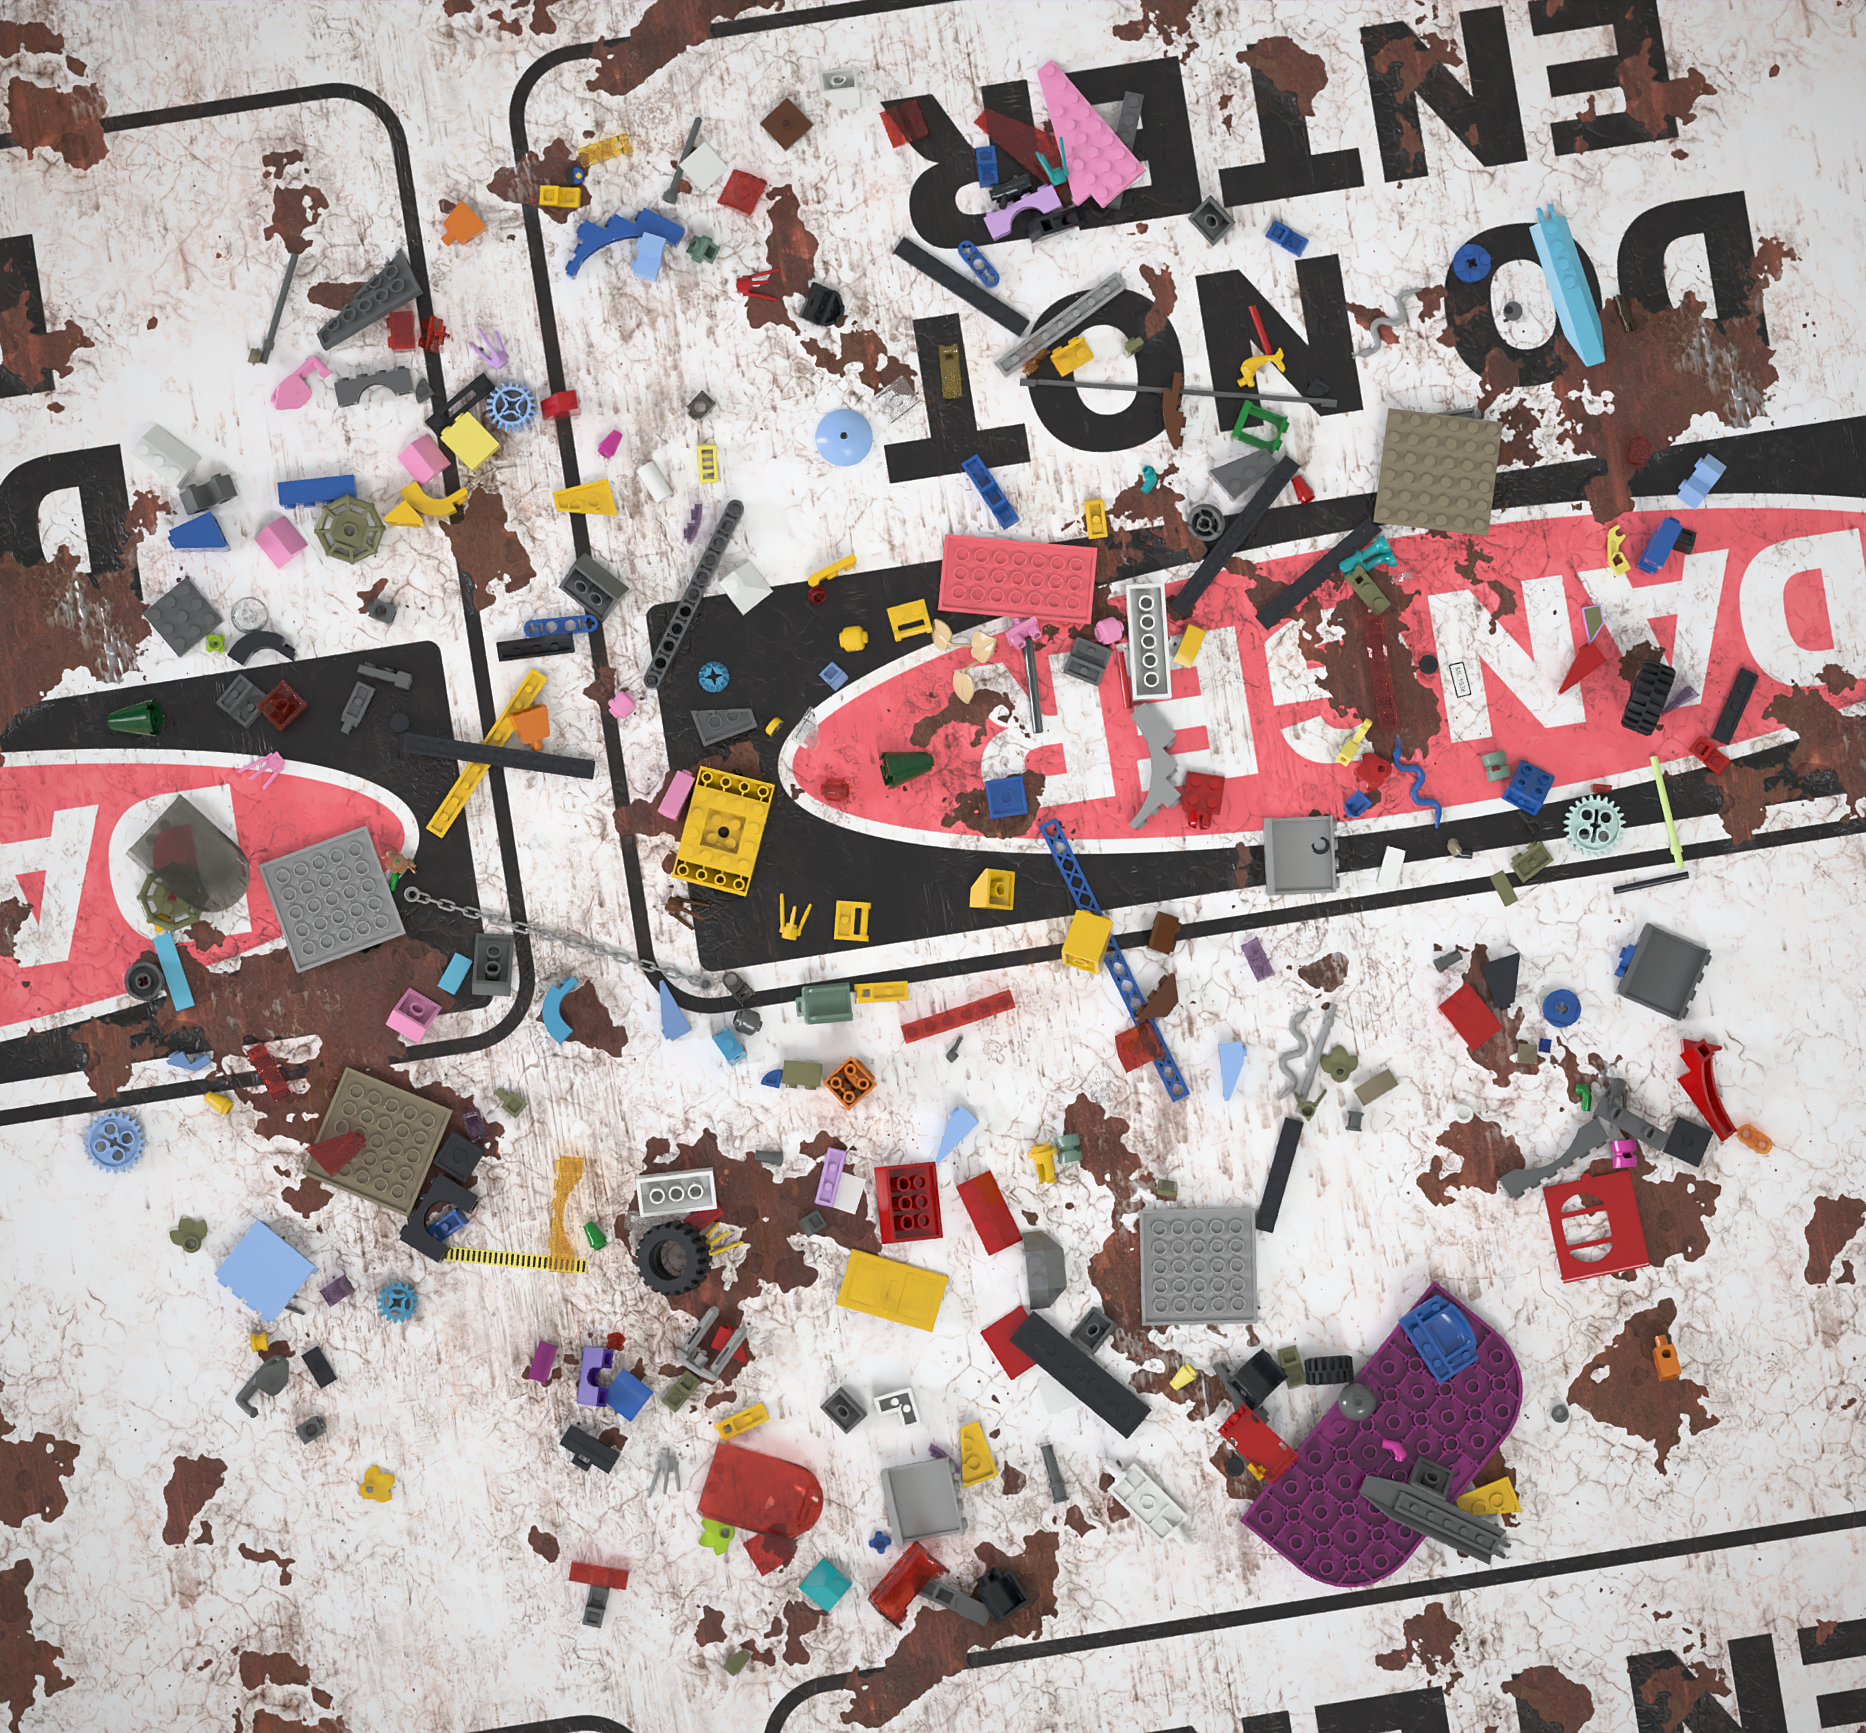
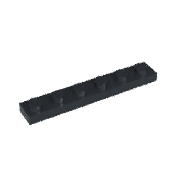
M1287 1117L1284 1119L1255 1222L1256 1229L1273 1234L1304 1122Z

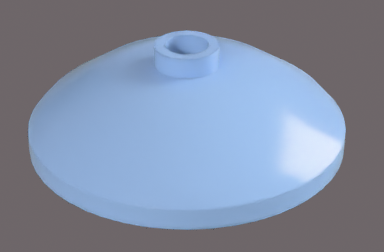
M840 409L827 414L819 423L815 436L816 445L822 457L829 463L842 467L852 466L862 461L869 453L873 441V434L868 421L861 414L848 409ZM846 433L848 437L841 439L840 435Z

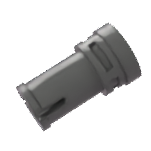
M1455 949L1443 957L1440 956V958L1434 959L1433 963L1437 971L1442 973L1450 965L1462 960L1463 957L1460 951Z
M756 1150L755 1162L772 1163V1165L782 1167L783 1151L767 1152Z

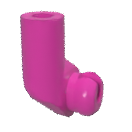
M1383 1438L1382 1448L1392 1450L1395 1454V1460L1403 1462L1407 1452L1402 1444L1398 1441Z

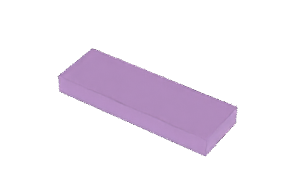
M828 1147L815 1199L816 1204L834 1207L847 1151Z

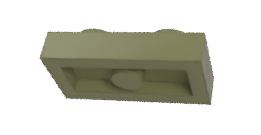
M1140 336L1136 339L1132 337L1125 342L1123 354L1126 359L1143 348L1144 342Z

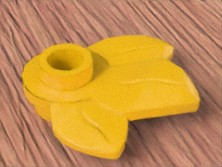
M378 1465L371 1466L365 1472L364 1482L359 1487L360 1495L367 1500L374 1499L379 1503L388 1502L392 1499V1495L388 1490L394 1485L395 1476L386 1473L381 1474ZM367 1486L372 1487V1493L366 1492Z

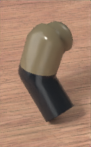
M1451 838L1448 841L1447 848L1453 857L1472 859L1473 850L1462 849L1455 838Z

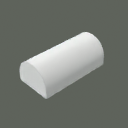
M653 461L637 470L638 475L657 504L673 494Z

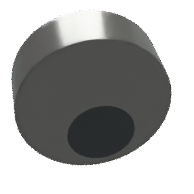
M1513 301L1507 303L1503 309V315L1508 321H1517L1523 312L1521 305Z

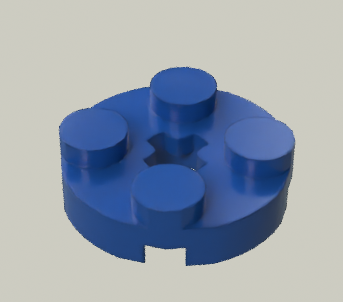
M1466 244L1453 257L1454 273L1460 280L1466 283L1478 282L1487 276L1491 267V257L1483 247L1475 244ZM1474 259L1477 266L1469 268L1467 260Z
M1559 989L1551 992L1544 999L1542 1005L1543 1016L1552 1026L1558 1028L1568 1027L1579 1019L1581 1004L1573 992ZM1561 1003H1564V1007L1567 1008V1011H1563L1562 1014H1560L1559 1010L1556 1009V1007L1560 1006Z

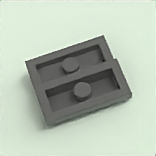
M1078 635L1063 673L1098 687L1113 649Z
M239 674L216 704L248 729L272 699Z

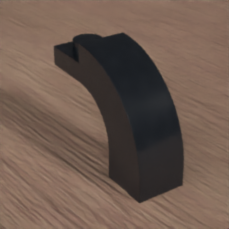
M258 631L245 635L233 645L227 654L228 657L246 667L251 657L262 649L275 650L293 662L298 655L294 653L296 649L287 643L285 646L282 645L286 638L269 631Z

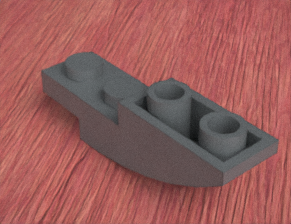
M923 1575L914 1591L915 1594L984 1627L991 1616L983 1603Z

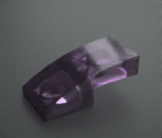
M1258 938L1240 946L1257 983L1275 975Z

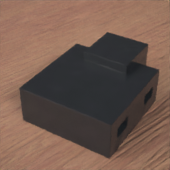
M996 1566L976 1579L981 1586L976 1593L996 1624L1003 1622L1031 1602L1011 1569L1001 1573Z

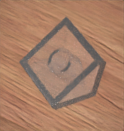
M903 375L872 398V403L890 425L920 402Z

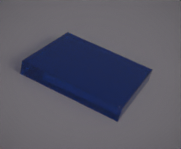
M1540 1038L1538 1052L1550 1053L1552 1040Z

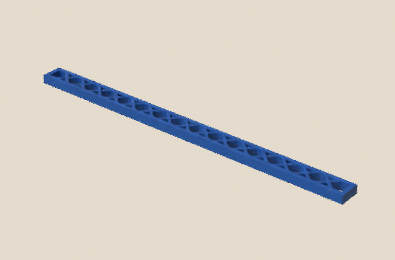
M1055 818L1040 825L1039 829L1078 909L1082 911L1085 908L1088 911L1096 912L1099 917L1103 915L1057 819ZM1055 824L1057 829L1056 836L1047 835L1044 828ZM1056 841L1065 845L1064 854L1055 852ZM1065 859L1073 861L1074 867L1072 872L1063 868L1062 865ZM1073 876L1081 878L1082 885L1080 889L1072 887L1071 881ZM1081 893L1090 896L1089 906L1080 903ZM1111 934L1110 940L1112 943L1109 942L1108 945L1114 947L1116 952L1114 958L1105 955L1104 962L1172 1102H1175L1190 1095V1092L1155 1020H1149L1147 1027L1139 1025L1134 1020L1136 1017L1134 1012L1137 1009L1131 1008V998L1140 999L1143 1005L1146 1002L1113 934ZM1115 962L1124 966L1122 975L1114 973L1113 967ZM1123 980L1132 983L1131 992L1122 990ZM1149 1031L1157 1034L1156 1044L1147 1041L1146 1038ZM1157 1048L1165 1051L1166 1057L1164 1062L1156 1059ZM1165 1066L1174 1069L1175 1073L1172 1079L1164 1076ZM1174 1083L1181 1085L1185 1093L1174 1097L1172 1092Z

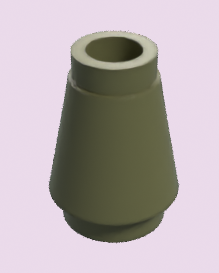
M743 1648L727 1659L723 1667L731 1676L739 1675L751 1655Z

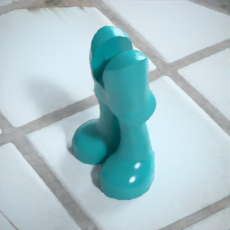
M1383 535L1364 551H1356L1353 556L1342 561L1339 567L1345 576L1348 573L1351 574L1358 564L1365 572H1368L1381 563H1386L1390 567H1395L1398 563Z

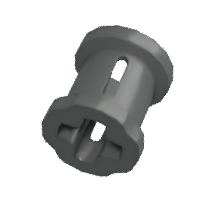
M1347 1111L1349 1117L1345 1130L1362 1132L1361 1121L1365 1113Z

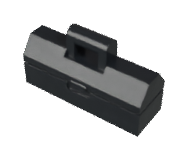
M573 1424L569 1426L559 1443L575 1454L571 1463L588 1472L591 1465H594L609 1474L621 1455L618 1451ZM581 1454L588 1458L590 1461L586 1463L578 1457Z

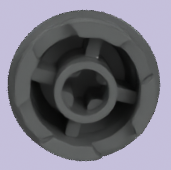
M1200 504L1191 510L1188 516V528L1195 538L1203 541H1212L1222 534L1225 520L1222 512L1217 507L1211 504Z

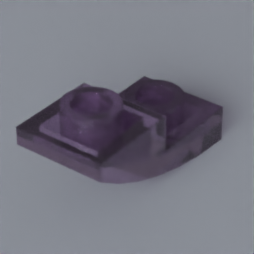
M695 504V509H691V520H695V523H687V528H684V540H687L688 544L694 542L699 532L703 515L702 504Z
M933 1443L930 1444L928 1451L931 1452L930 1456L934 1458L949 1456ZM954 1461L956 1473L960 1474L961 1470Z

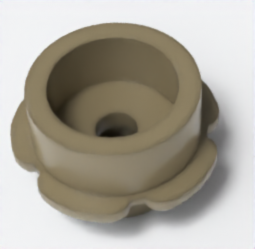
M251 348L248 363L253 364V366H255V363H260L262 353L259 352V348Z

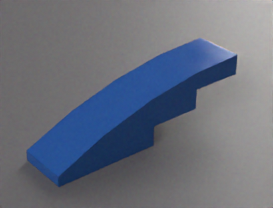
M976 454L961 464L1003 530L1020 521L980 457Z

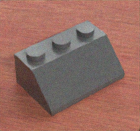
M586 553L574 562L559 585L562 591L602 623L629 590L625 584Z

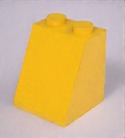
M1076 910L1061 950L1063 964L1099 975L1114 928L1113 921L1107 916L1101 915L1099 917L1093 915L1088 910Z

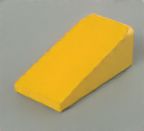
M1103 497L1084 499L1088 538L1108 537Z

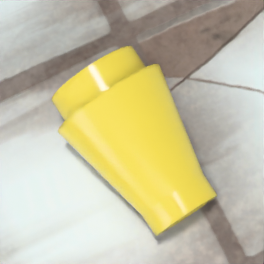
M1187 1362L1181 1366L1169 1383L1178 1391L1181 1387L1196 1379L1195 1376L1198 1372Z

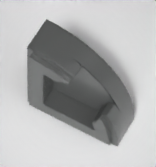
M425 378L419 382L416 389L418 404L435 395Z

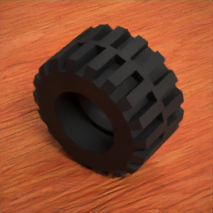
M1326 1356L1304 1360L1306 1384L1310 1386L1350 1383L1354 1381L1352 1356Z

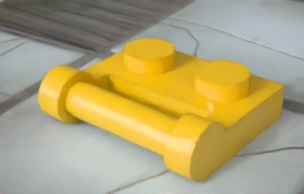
M924 599L887 609L896 642L901 641L905 637L927 632V634L933 632ZM924 620V625L902 631L898 630V626Z
M837 901L834 939L869 942L867 929L871 903ZM855 908H861L859 935L854 934Z

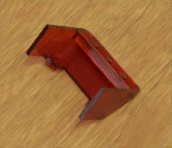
M915 1541L870 1593L868 1601L881 1616L901 1631L903 1627L900 1624L908 1617V1609L906 1607L930 1579H939L945 1572L949 1574L951 1571L920 1542Z

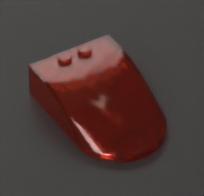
M719 1438L696 1513L703 1518L772 1538L793 1539L809 1531L818 1521L823 1508V1491L816 1476L806 1467L781 1457Z

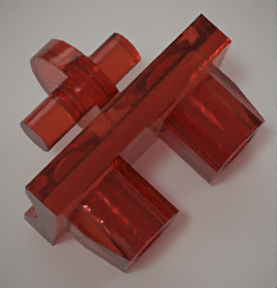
M430 316V319H422L421 329L428 331L427 337L419 338L418 346L429 352L439 353V346L444 345V339H450L451 336L445 333L446 326H443V319H439L436 316Z

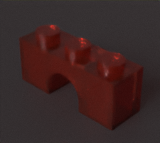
M262 1042L246 1051L274 1102H278L294 1093L286 1078L278 1069L266 1043Z
M573 1560L569 1581L627 1590L630 1570Z

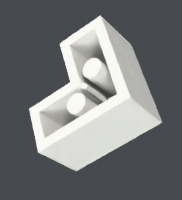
M911 1386L874 1397L879 1417L898 1411L903 1430L922 1425Z

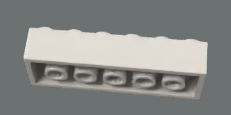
M1164 583L1126 585L1132 700L1134 702L1171 699Z

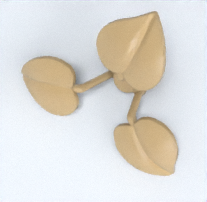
M934 619L932 623V639L934 645L939 650L945 651L948 649V646L972 647L971 654L977 660L964 668L962 672L960 670L955 671L953 676V687L957 696L966 704H970V700L974 695L975 685L967 671L979 662H987L994 655L997 638L991 637L982 631H975L971 638V644L951 642L952 632L949 626L939 619Z

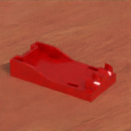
M1245 1403L1232 1413L1217 1430L1272 1485L1300 1458ZM1255 1416L1259 1422L1256 1423L1251 1417ZM1231 1437L1238 1443L1236 1446L1230 1441ZM1282 1442L1287 1447V1449L1284 1450L1279 1445V1443ZM1259 1464L1265 1469L1264 1473L1258 1468Z

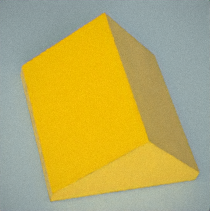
M406 500L402 501L384 517V521L388 526L426 528V523Z

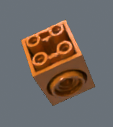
M851 1056L823 1081V1084L848 1111L877 1086L874 1082L876 1077L859 1059L854 1060Z

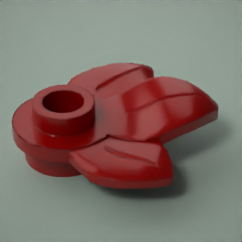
M1375 753L1362 754L1364 763L1355 769L1354 775L1361 780H1367V791H1373L1383 785L1384 778H1387L1392 772V766L1389 761L1380 759ZM1381 765L1385 767V771L1383 773L1379 771V767Z

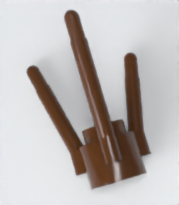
M678 895L676 898L670 896L665 906V910L669 911L668 915L676 918L690 930H694V927L678 915L681 911L705 920L704 916L684 908V903L709 907V903L682 898Z

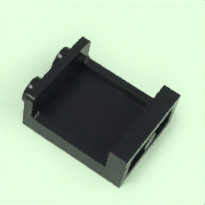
M1261 1349L1227 1383L1249 1408L1254 1410L1288 1376L1284 1369L1278 1366L1272 1359V1356L1264 1349Z

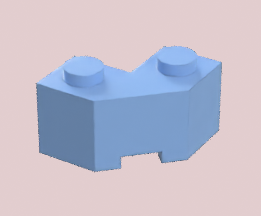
M644 232L643 237L639 236L636 247L639 248V255L637 259L634 258L631 270H633L635 277L656 283L663 260L662 255L666 247V239Z
M1709 453L1704 459L1700 457L1694 465L1696 468L1688 481L1684 479L1678 487L1680 492L1677 497L1694 510L1703 501L1726 469L1724 464Z

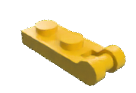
M854 553L810 575L808 578L809 586H818L821 580L825 578L831 580L838 576L837 572L843 569L846 572L854 568L855 563H857Z
M908 981L854 984V990H856L857 995L855 1004L909 1000ZM870 989V997H864V990Z
M760 1402L713 1426L715 1430H718L722 1443L770 1420V1417L763 1403ZM730 1424L733 1430L729 1433L725 1429V1426Z

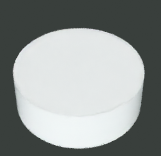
M1461 1104L1454 1110V1118L1459 1123H1468L1473 1118V1109L1469 1105Z

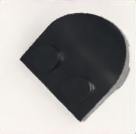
M812 282L798 317L816 326L829 327L842 319L845 305H843L841 295L837 291Z

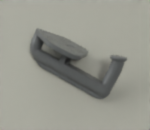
M274 1355L267 1359L236 1396V1404L251 1418H255L258 1415V1409L250 1406L247 1402L258 1388L269 1396H275L287 1385L289 1380L288 1360L282 1355Z

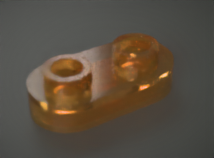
M1744 1124L1737 1129V1139L1754 1152L1767 1154L1771 1151V1139L1755 1127ZM1745 1130L1749 1132L1747 1138L1743 1137L1742 1134ZM1760 1141L1765 1143V1147L1762 1149L1758 1146Z

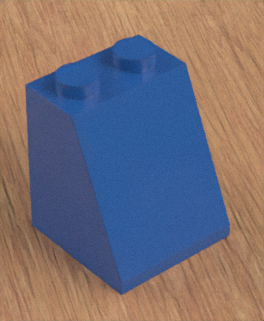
M211 511L169 530L171 536L168 537L171 546L175 550L178 549L181 553L231 551L220 525Z

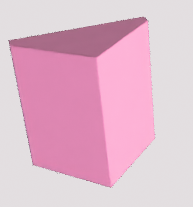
M428 434L410 443L397 457L421 488L451 465Z
M285 516L267 525L255 538L257 544L278 569L308 547V544Z

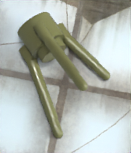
M1327 1089L1323 1090L1315 1102H1301L1298 1093L1294 1092L1300 1113L1307 1121H1310L1314 1116L1316 1107H1318L1326 1095Z

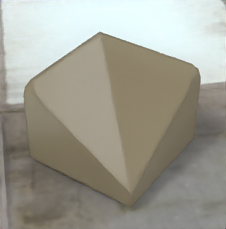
M1518 1043L1516 1063L1536 1065L1537 1045Z

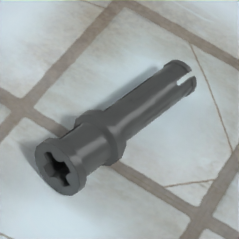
M1053 1445L1040 1447L1049 1475L1050 1483L1048 1486L1051 1488L1054 1497L1053 1504L1070 1500L1065 1491V1481L1061 1479Z

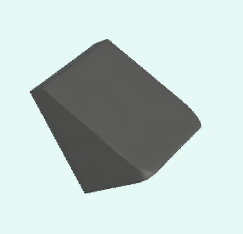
M817 1209L798 1221L799 1226L808 1238L827 1226V1223Z

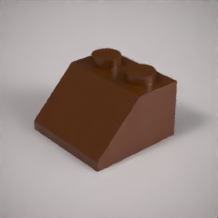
M1157 911L1146 950L1169 956L1170 952L1174 953L1177 943L1173 941L1175 933L1179 934L1182 924L1178 922L1179 918Z

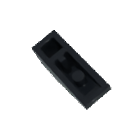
M1082 205L1036 218L1025 227L1031 242L1036 243L1089 222Z

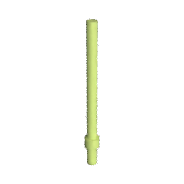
M1658 756L1650 757L1671 842L1670 850L1671 854H1674L1676 867L1679 869L1684 867L1681 855L1683 851L1681 844L1679 845Z

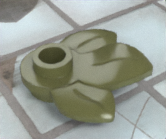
M1337 1045L1333 1049L1331 1056L1321 1055L1320 1065L1324 1072L1331 1074V1078L1335 1082L1342 1083L1349 1078L1351 1072L1356 1070L1358 1056L1348 1057L1346 1049L1341 1045ZM1338 1070H1342L1344 1073L1342 1075H1338L1336 1072Z
M182 1216L179 1221L178 1230L169 1232L170 1239L175 1245L182 1246L186 1252L195 1253L201 1248V1240L207 1235V1223L205 1220H201L195 1224L189 1217ZM190 1240L195 1241L194 1247L189 1246L188 1243Z

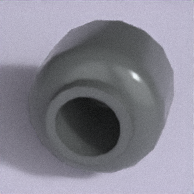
M743 1008L741 1011L738 1010L733 1019L736 1031L748 1036L753 1035L756 1031L759 1032L763 1024L760 1021V1014L748 1008Z

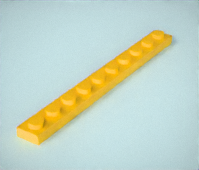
M531 668L482 744L504 747L514 732L508 714L530 707L548 678ZM469 762L426 828L443 839L491 765Z

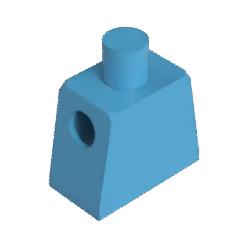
M725 1026L711 1036L731 1066L748 1056L728 1026Z

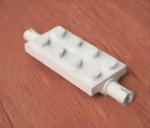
M1111 1458L1108 1462L1113 1468L1107 1463L1103 1466L1115 1478V1482L1107 1490L1161 1544L1169 1537H1174L1186 1549L1188 1544L1184 1539L1189 1544L1194 1541L1181 1529V1525L1189 1517L1135 1462L1127 1470H1122Z

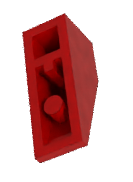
M1586 642L1578 648L1579 653L1575 656L1557 691L1558 696L1607 661L1594 642L1590 645Z

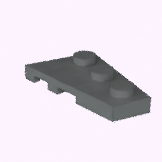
M751 708L691 711L704 747L758 727Z

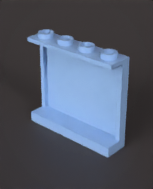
M257 1219L214 1275L218 1277L217 1281L225 1288L229 1286L233 1289L231 1293L238 1299H245L247 1301L246 1305L251 1310L255 1311L257 1309L262 1313L260 1317L267 1323L270 1321L277 1323L276 1318L310 1275H315L320 1268L264 1222Z

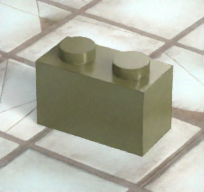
M784 1060L782 1084H786V1088L797 1089V1085H804L807 1090H816L817 1087H821L823 1064Z

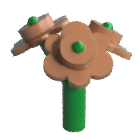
M390 849L389 852H385L386 856H382L381 859L389 858V861L386 862V867L391 869L392 872L389 888L390 891H395L399 876L405 873L408 868L414 874L417 871L414 860L406 859L402 853L397 854V850L393 851Z

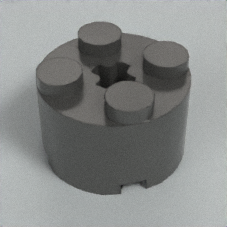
M136 963L125 973V988L128 994L137 1000L152 1001L159 997L165 988L166 979L164 973L158 966L152 963ZM148 977V979H147V981L149 982L148 985H145V984H144V985L142 986L143 982L141 981V979H142V978H145V979H146V978Z

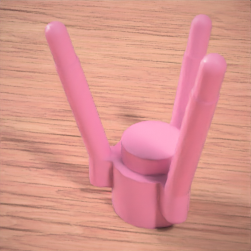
M276 751L274 754L270 753L244 766L237 772L241 773L266 761L267 764L249 777L250 780H253L269 767L272 771L276 769L262 787L265 790L275 777L284 770L282 766L286 762Z

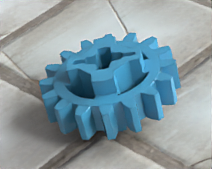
M401 1281L398 1283V1286L391 1282V1288L385 1285L386 1291H380L379 1294L382 1295V1298L377 1299L378 1302H381L377 1309H383L380 1315L386 1314V1320L389 1321L393 1318L394 1323H397L398 1319L404 1323V1317L410 1320V1313L416 1314V1310L413 1308L419 1306L418 1303H415V1300L419 1297L413 1296L415 1289L409 1290V1284L403 1287ZM400 1289L405 1291V1293L402 1295L396 1294L394 1290ZM387 1295L390 1298L388 1306L385 1305ZM395 1297L396 1299L405 1297L401 1302V1307H392L395 1303ZM410 1298L411 1304L408 1310L406 1302ZM398 1310L402 1315H393L391 1312Z

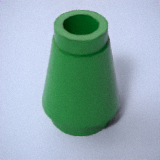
M593 1221L583 1226L589 1245L595 1251L602 1249L608 1244L607 1237Z

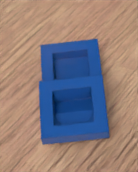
M995 145L976 147L980 188H988L998 184Z
M1274 220L1265 235L1266 238L1299 258L1309 243L1308 239L1293 232L1291 228Z

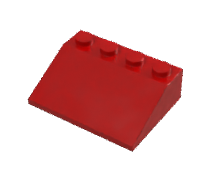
M936 1162L874 1167L881 1243L892 1244L943 1238Z

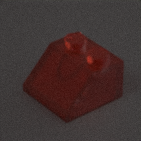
M733 169L717 204L752 220L768 187V182L750 173Z

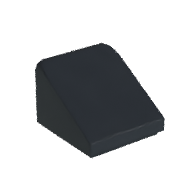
M1682 528L1672 550L1690 555L1697 532Z

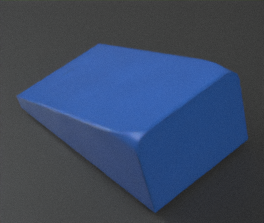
M456 1207L427 1229L432 1236L443 1241L468 1224L469 1220L462 1210Z

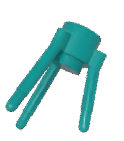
M1062 136L1059 137L1063 170L1060 167L1052 170L1045 155H1040L1038 151L1035 153L1053 186L1067 181L1066 176L1069 175Z

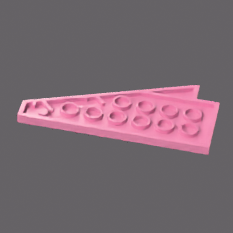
M1051 59L1037 73L1059 150V137H1063L1066 165L1069 172L1067 179L1074 203L1079 206L1092 195L1099 205L1104 208L1139 178L1146 169Z

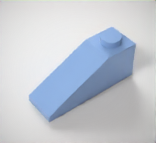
M1242 1041L1218 1044L1224 1101L1230 1100L1244 1062V1057L1247 1056L1246 1045H1242Z
M963 1106L960 1109L956 1107L949 1114L951 1118L948 1121L938 1151L937 1163L979 1123Z

